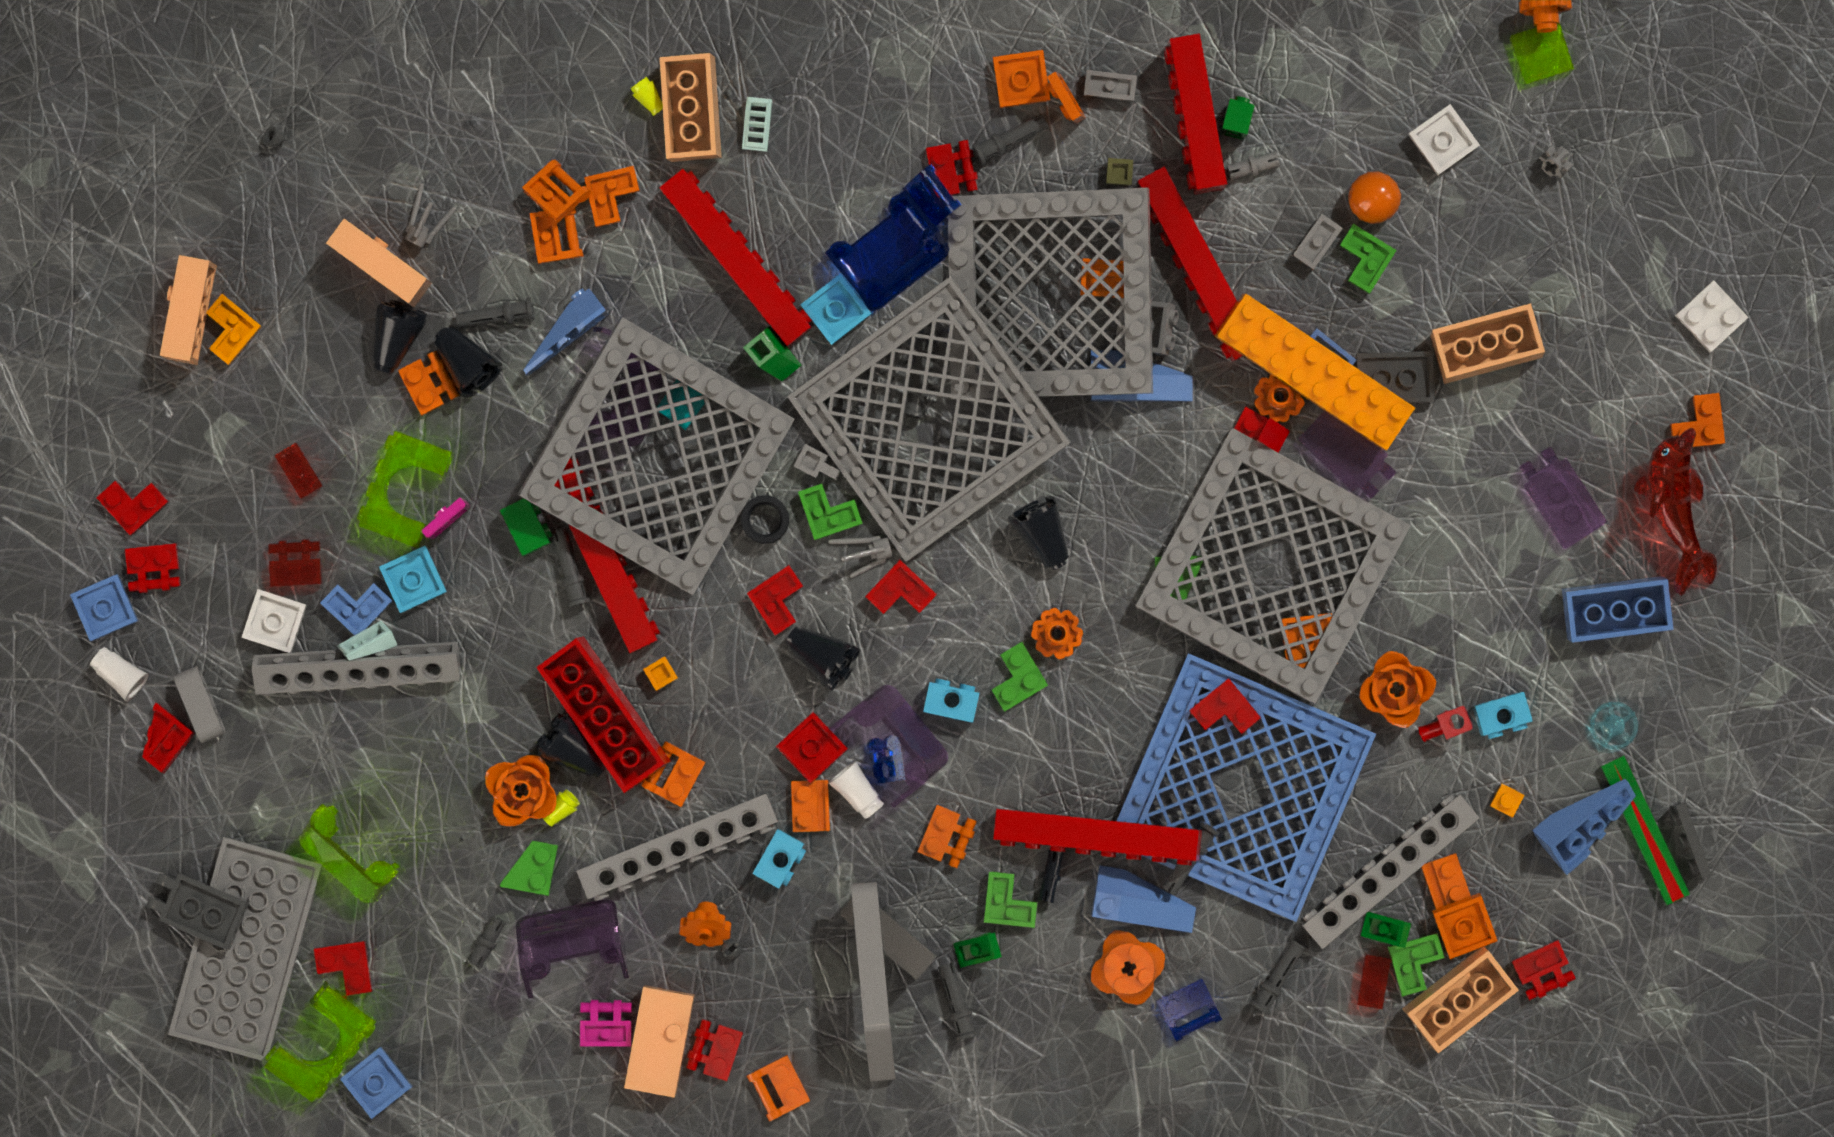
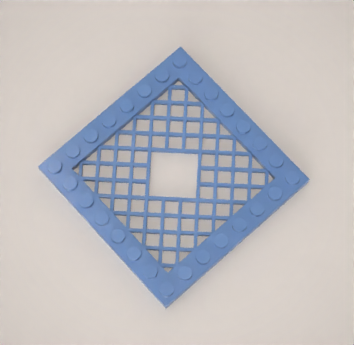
M1188 653L1116 821L1143 824L1146 819L1147 824L1152 825L1149 817L1162 812L1167 823L1166 826L1174 827L1186 822L1188 829H1192L1189 820L1203 815L1205 823L1210 825L1206 814L1220 809L1224 822L1213 826V828L1218 829L1226 825L1231 839L1218 844L1216 837H1214V846L1207 848L1209 852L1216 849L1221 862L1206 855H1201L1188 876L1297 922L1376 733ZM1229 678L1260 715L1264 725L1263 729L1253 733L1248 728L1246 730L1248 735L1234 739L1229 727L1233 724L1231 722L1228 723L1224 715L1222 716L1224 725L1212 730L1209 727L1207 732L1194 736L1189 723L1196 719L1194 717L1188 719L1190 716L1189 710L1194 706L1195 702H1200L1199 699L1206 697ZM1201 687L1210 690L1207 693L1199 695ZM1263 714L1280 720V722L1268 726ZM1287 724L1304 732L1291 736ZM1186 725L1191 738L1178 743ZM1283 725L1288 738L1275 743L1270 729ZM1226 728L1231 741L1218 746L1213 733ZM1266 731L1271 745L1258 750L1253 736ZM1310 734L1328 742L1315 746ZM1209 735L1214 748L1201 753L1196 740ZM1307 735L1311 748L1298 753L1293 740ZM1249 738L1254 752L1241 756L1236 743ZM1290 741L1295 755L1282 760L1277 746ZM1193 742L1198 755L1184 760L1179 746ZM1334 744L1342 747L1339 755ZM1233 745L1238 758L1224 763L1220 749ZM1330 745L1335 758L1322 763L1317 750ZM1176 748L1180 762L1168 766ZM1273 748L1278 762L1265 766L1260 753ZM1216 751L1221 765L1208 770L1203 756ZM1313 752L1318 765L1305 770L1300 756ZM1256 755L1275 802L1228 820L1209 773ZM1199 758L1204 772L1191 776L1186 763ZM1296 758L1301 772L1288 777L1283 763ZM1335 762L1328 779L1324 766ZM1183 765L1187 778L1174 783L1169 770ZM1280 765L1285 778L1271 783L1267 770ZM1320 768L1325 782L1311 786L1307 773ZM1166 772L1171 785L1158 790ZM1206 775L1211 788L1197 793L1193 780ZM1303 775L1308 788L1295 793L1290 780ZM1189 782L1194 795L1181 800L1176 787ZM1287 782L1291 795L1278 800L1273 787ZM1325 786L1318 802L1314 790ZM1173 789L1177 802L1164 807L1159 793ZM1213 792L1218 805L1204 810L1199 797ZM1310 792L1315 805L1302 810L1297 797ZM1156 795L1160 809L1148 813ZM1196 798L1201 812L1188 817L1183 803ZM1293 799L1298 812L1285 817L1280 803ZM1179 805L1184 819L1171 823L1166 810ZM1276 805L1281 819L1268 824L1263 810ZM1315 809L1308 826L1304 813ZM1260 812L1265 825L1251 830L1246 817ZM1300 815L1305 829L1291 833L1287 820ZM1243 819L1248 832L1235 837L1230 823ZM1283 822L1288 835L1275 840L1270 827ZM1267 829L1271 842L1258 847L1253 834ZM1305 833L1298 849L1293 837ZM1250 836L1255 849L1241 854L1237 840ZM1290 839L1295 852L1282 857L1277 844ZM1233 842L1238 856L1224 860L1220 847ZM1273 846L1278 859L1265 864L1260 850ZM1256 852L1261 866L1248 871L1243 857ZM1142 855L1143 857H1146V858H1148V859H1150V860H1151V858H1152V856H1144V855ZM1295 856L1288 873L1284 860ZM1167 858V863H1157L1174 869L1177 865V859ZM1240 859L1244 872L1227 864ZM1280 862L1285 876L1271 880L1267 867ZM1263 869L1268 882L1250 874ZM1285 880L1282 888L1274 885Z

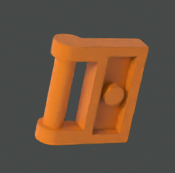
M556 159L550 161L522 187L523 192L557 223L579 203L586 201L591 194L589 189L585 186L581 187L561 168V164ZM556 176L573 194L569 197L549 177Z
M576 208L564 217L570 249L568 251H562L558 223L545 211L530 213L538 264L584 257L583 250L579 247L574 217L576 215Z
M665 741L661 748H663L668 758L670 759L672 754L679 757L663 788L656 784L666 766L650 776L641 786L682 807L706 762Z
M788 1055L746 1076L749 1083H753L768 1113L766 1116L769 1122L810 1101ZM766 1074L769 1075L783 1103V1106L776 1108L761 1078Z

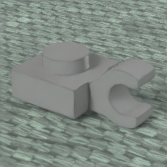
M807 444L804 445L794 464V467L815 478L822 472L837 480L841 473L840 470L825 463L828 455Z

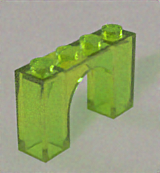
M394 431L393 435H388L384 449H387L384 459L380 458L377 463L375 472L378 473L376 481L375 483L371 482L367 489L366 496L369 499L366 507L361 506L357 520L360 523L358 526L419 548L424 535L421 530L427 525L405 517L392 508L387 496L388 484L395 473L406 467H419L446 477L454 453Z
M327 981L322 984L310 999L312 1007L334 1022L339 1028V1041L334 1051L327 1057L319 1060H306L277 1041L262 1059L264 1068L311 1102L316 1097L319 1099L323 1096L328 1088L327 1083L332 1077L335 1079L339 1076L344 1068L343 1063L348 1057L352 1058L355 1056L360 1048L359 1043L364 1037H370L376 1028L374 1025L376 1020L373 1015Z

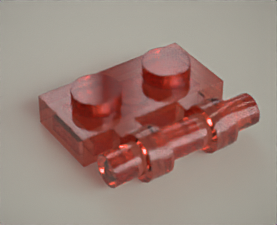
M302 539L301 542L287 543V540H281L278 543L269 544V554L279 553V561H269L270 587L322 584L321 559H311V551H321L320 541ZM302 552V559L288 560V553Z

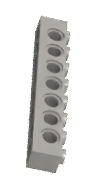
M458 642L399 645L350 661L340 650L254 655L252 662L255 695L263 694L267 696L286 692L297 694L302 691L324 692L331 689L350 690L360 687L368 689L378 686L399 687L404 684L426 685L434 682L447 684L460 681L461 672ZM429 664H437L438 666L433 667ZM409 665L412 666V668H405L403 666ZM378 667H384L386 670H380ZM352 669H360L361 671H360V672H356V671H353ZM331 670V671H335L336 673H333V674H332V673H328L327 671ZM302 672H307L310 675H303ZM276 674H282L284 677H279Z
M766 793L584 867L576 872L587 899L594 897L596 902L608 897V891L618 888V891L621 892L633 887L632 881L641 878L642 882L657 877L656 871L665 868L667 873L680 868L679 862L689 859V862L692 863L704 858L703 852L710 849L713 850V853H717L728 848L726 843L736 839L737 844L751 839L750 833L760 830V833L763 834L775 829L774 823L779 821ZM747 812H752L757 817V823L753 827H747L743 823V815ZM722 822H729L733 826V833L728 837L722 836L719 832V826ZM703 831L709 835L710 840L706 846H699L696 843L695 836L698 832ZM676 841H681L685 844L686 851L682 856H677L672 852V845ZM651 851H658L661 854L662 861L659 865L655 866L649 863L648 855ZM632 860L637 863L638 872L635 875H629L625 872L624 866L627 861ZM605 870H609L614 874V882L610 885H606L601 881V874Z
M1452 794L1448 795L1440 802L1442 807L1435 813L1431 810L1420 819L1422 821L1421 825L1416 829L1413 827L1407 829L1401 835L1403 840L1397 845L1393 843L1388 845L1381 851L1383 856L1376 862L1373 859L1361 868L1364 871L1357 878L1354 875L1342 884L1343 890L1337 895L1332 892L1322 901L1324 905L1316 911L1313 908L1302 917L1305 921L1301 926L1321 949L1325 948L1479 819L1478 815L1460 794L1455 796ZM1446 813H1450L1454 818L1452 826L1448 828L1443 827L1441 824V817ZM1427 829L1434 833V840L1430 844H1425L1421 840L1422 832ZM1406 846H1411L1414 849L1415 854L1411 860H1404L1401 855L1402 849ZM1387 862H1391L1395 866L1394 874L1389 877L1384 876L1382 873V866ZM1369 878L1373 879L1375 882L1374 891L1365 893L1362 889L1363 882ZM1347 895H1353L1356 899V904L1352 909H1345L1343 907L1342 901ZM1329 911L1334 912L1336 915V921L1331 926H1327L1323 922L1324 914Z

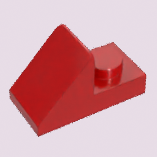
M1247 407L1244 408L1234 427L1237 431L1278 453L1290 430L1273 419L1266 418Z

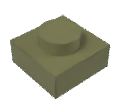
M1108 158L1106 184L1132 186L1134 160Z

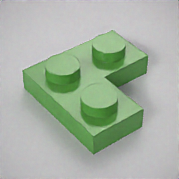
M1352 224L1339 245L1361 259L1348 282L1368 294L1371 293L1397 251L1355 224Z
M822 484L798 492L814 540L863 524L855 500L830 508Z
M1022 642L1000 655L1013 677L993 688L992 692L1005 712L1045 688L1048 684Z
M989 871L984 923L1035 928L1037 902L1012 899L1015 874Z
M1438 933L1409 940L1405 948L1394 945L1388 946L1401 996L1427 990L1420 965L1444 958Z

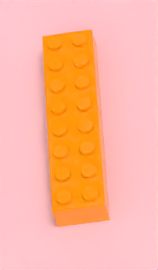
M1246 293L1241 295L1215 334L1216 338L1383 450H1388L1415 409L1414 406Z

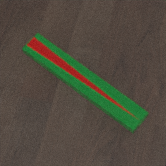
M1625 756L1600 766L1609 786L1626 779L1636 795L1622 814L1665 905L1690 895Z

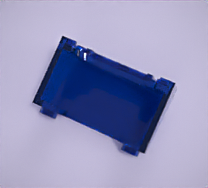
M905 190L891 198L888 206L890 215L852 245L847 241H836L824 252L870 311H876L886 305L940 263L950 250L940 231Z

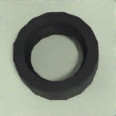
M768 495L757 496L751 499L743 508L741 525L745 534L754 542L761 544L774 543L787 532L789 513L785 505L777 498ZM760 505L773 506L780 515L779 527L771 534H759L753 530L750 524L752 511Z

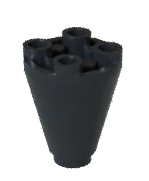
M390 300L389 303L381 302L377 306L373 354L374 368L385 373H393L394 369L398 368L425 327L427 313L417 309L412 311L405 309V304L396 300Z
M795 627L786 640L790 650L820 683L831 691L836 688L840 680L845 682L852 673L850 665L860 653V649L849 642L805 628Z
M558 713L550 724L552 726L551 730L547 735L543 734L535 745L538 748V756L588 776L599 777L606 768L570 715Z

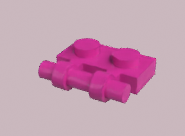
M591 1000V1002L580 1003V1012L590 1013V1020H580V1046H632V1020H622V1013H632V1002H622V1000L599 1002V1000ZM599 1013H613V1020H599Z

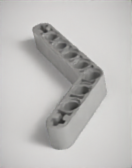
M877 882L851 884L870 1082L896 1080Z

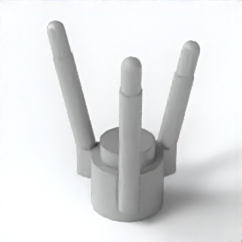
M420 183L410 221L405 230L407 232L405 239L423 248L425 242L431 243L433 237L457 209L452 207L432 231L428 233L430 228L424 226L433 206L432 202L428 203L419 223H415L424 189V184Z
M880 535L870 538L828 540L829 544L872 543L868 545V550L841 558L842 561H848L870 555L872 560L876 559L850 574L851 578L877 565L887 563L886 558L892 557L888 538L881 539Z

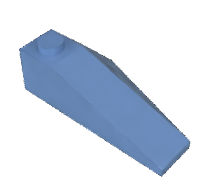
M582 288L571 296L573 301L567 305L523 371L526 375L532 374L609 315L590 289L585 291Z
M1091 350L1092 364L1099 356ZM1110 350L1105 358L1115 366L1124 355L1117 350ZM1101 360L1094 369L1111 368ZM1125 362L1119 368H1126ZM1153 363V394L1092 395L1091 401H1193L1192 375Z
M1624 779L1551 814L1532 831L1541 846L1561 870L1568 875L1590 855L1591 851L1589 848L1597 838L1602 840L1606 835L1604 829L1607 825L1621 816L1636 795L1629 782Z
M1099 865L1091 913L1092 917L1192 933L1196 907L1125 869Z

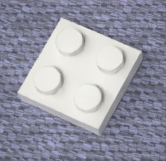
M1451 104L1408 134L1437 176L1480 146Z
M1714 280L1675 315L1709 353L1749 318Z
M257 589L242 638L292 653L307 605Z

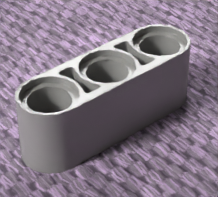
M194 666L173 675L199 741L204 743L226 734L223 722L200 668Z

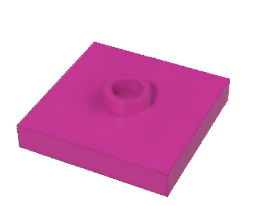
M458 498L448 508L445 506L434 515L435 519L421 530L427 538L434 540L468 511L470 505L465 499Z

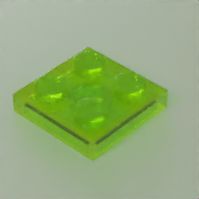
M1560 22L1557 25V31L1539 33L1537 28H1533L1509 37L1524 85L1574 70Z

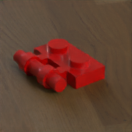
M968 140L958 142L960 152L952 153L951 143L926 148L935 199L960 194L959 184L966 183L968 192L978 190L976 184L978 176L977 172H974L972 163L974 155L973 150L969 147ZM962 160L964 174L957 175L954 162Z
M176 543L125 549L127 574H138V581L128 582L129 592L139 591V593H148V590L152 589L167 591L171 590V587L181 586L179 576L170 577V570L180 569ZM160 571L161 578L147 580V572Z
M1555 940L1511 961L1521 984L1524 985L1530 981L1533 984L1534 988L1525 991L1529 1001L1536 997H1539V999L1545 997L1547 992L1558 987L1562 989L1568 986L1567 983L1576 979L1572 970L1563 974L1560 967L1569 964L1559 940ZM1553 972V979L1541 983L1539 977Z
M702 1019L700 1027L696 1028L694 1034L696 1039L693 1048L689 1050L687 1055L689 1060L686 1068L696 1071L698 1062L706 1063L703 1074L728 1081L743 1032L719 1024L715 1034L709 1032L712 1022ZM706 1040L713 1041L709 1056L702 1054Z

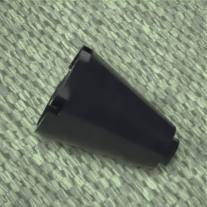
M445 327L436 334L434 344L460 394L464 398L474 396L475 394L472 391L477 388L481 391L484 390L497 378L500 373L498 366H502L499 359L454 327Z
M1054 496L1044 497L1046 502L1039 503L1038 500L1033 501L1013 513L1014 517L1009 516L1008 519L1046 568L1051 567L1052 570H1056L1066 564L1065 560L1068 559L1069 555L1057 501Z

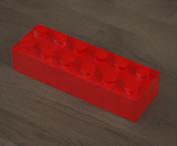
M1200 33L1170 38L1168 45L1165 46L1164 58L1166 65H1171L1168 80L1170 90L1175 89L1176 93L1173 100L1175 115L1179 114L1181 120L1178 122L1177 130L1179 139H1184L1185 143L1182 149V158L1184 165L1188 164L1190 170L1186 175L1188 189H1193L1194 195L1224 190L1227 180Z
M584 636L574 639L536 667L623 793L631 791L671 762Z

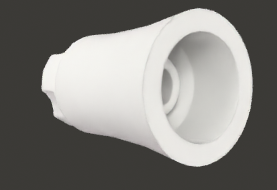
M105 647L99 650L90 662V666L96 671V674L112 686L126 702L130 701L141 690L149 677L148 673L133 666L118 654L109 651Z
M857 761L846 766L829 781V784L851 804L856 812H860L866 819L884 805L878 797L879 794L863 774Z

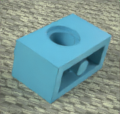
M938 678L935 679V683L929 682L923 712L973 723L979 693L975 692L974 686L960 684V688L950 686L951 681ZM950 692L956 693L959 696V704L953 708L948 707L944 702L946 694Z
M1524 692L1472 706L1481 736L1488 735V739L1502 736V730L1512 728L1513 732L1528 728L1527 723L1533 721ZM1501 709L1507 710L1510 716L1509 720L1504 724L1497 720V713Z
M777 829L752 874L778 889L782 884L787 886L794 874L790 871L794 862L799 864L806 852L803 849L805 843ZM779 852L786 854L788 857L787 865L784 867L776 866L773 860L775 854Z

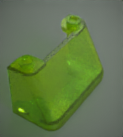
M330 802L322 803L312 814L300 834L301 846L359 900L364 903L376 902L405 870L396 862L390 865L382 860L375 861L365 869L332 839L340 829L336 825V814L339 810Z

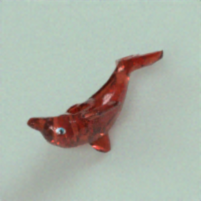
M1694 428L1687 429L1680 436H1671L1664 439L1653 450L1648 462L1646 475L1639 478L1634 487L1635 492L1648 497L1650 517L1654 519V516H1656L1664 531L1683 552L1674 580V589L1680 596L1685 594L1687 588L1698 574L1703 577L1705 582L1712 584L1717 572L1716 557L1711 552L1700 547L1692 518L1691 495L1700 501L1704 497L1703 482L1698 472L1690 465L1691 452L1696 438Z

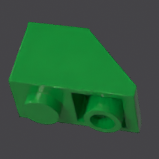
M771 326L743 347L759 368L780 381L785 380L802 366Z

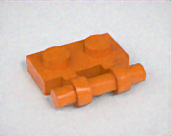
M437 351L427 355L432 363L427 367L419 359L398 370L421 416L445 405L440 395L447 392L450 400L460 396L456 389V384L450 378L445 368L446 365L443 359H440ZM435 372L442 383L438 387H435L430 377Z
M936 805L917 852L940 862L944 853L952 855L948 865L958 868L961 859L964 860L966 856L964 851L969 839H973L975 834L973 830L977 821L967 817L963 827L957 824L960 814ZM953 831L960 834L955 848L948 845Z

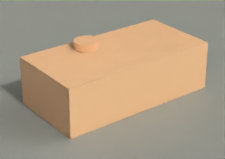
M710 53L660 57L666 159L671 162L722 158L715 56Z
M346 219L342 220L326 242L331 248L412 307L417 305L432 284L427 278L386 249L388 247L387 243L377 236L373 240Z
M179 255L174 284L169 286L167 300L170 301L160 351L161 357L198 365L207 319L206 312L209 309L217 265L211 261Z
M1531 303L1433 329L1430 335L1444 384L1540 359L1545 353Z
M1481 947L1402 1009L1430 1046L1437 1053H1440L1519 990L1489 950Z
M646 985L643 987L625 1080V1089L675 1098L693 1008L694 994Z

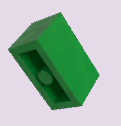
M1235 96V99L1230 98L1226 106L1220 135L1244 141L1248 134L1255 107L1254 104H1250V99Z
M523 498L500 510L523 557L551 544L549 538L553 536L547 523H541L538 515L542 512L538 506Z

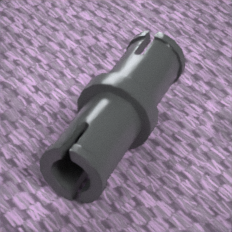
M494 915L490 917L491 919L483 934H479L477 937L478 943L470 958H468L470 963L475 966L478 965L480 968L483 967L491 949H495L497 945L496 940L504 925H506L504 920L498 917L496 919Z

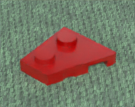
M155 703L153 706L152 724L149 726L147 733L148 742L144 747L142 758L161 773H165L195 735V732L160 704Z

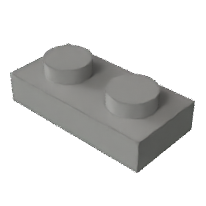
M1086 70L1083 96L1134 102L1137 76Z
M1321 214L1292 256L1311 270H1314L1343 228Z

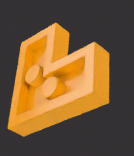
M221 294L206 312L225 329L209 349L230 366L262 326L224 294Z

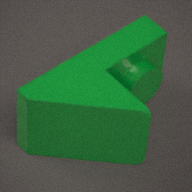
M1367 912L1361 936L1405 948L1411 923Z
M995 932L985 933L953 943L960 968L1002 957Z

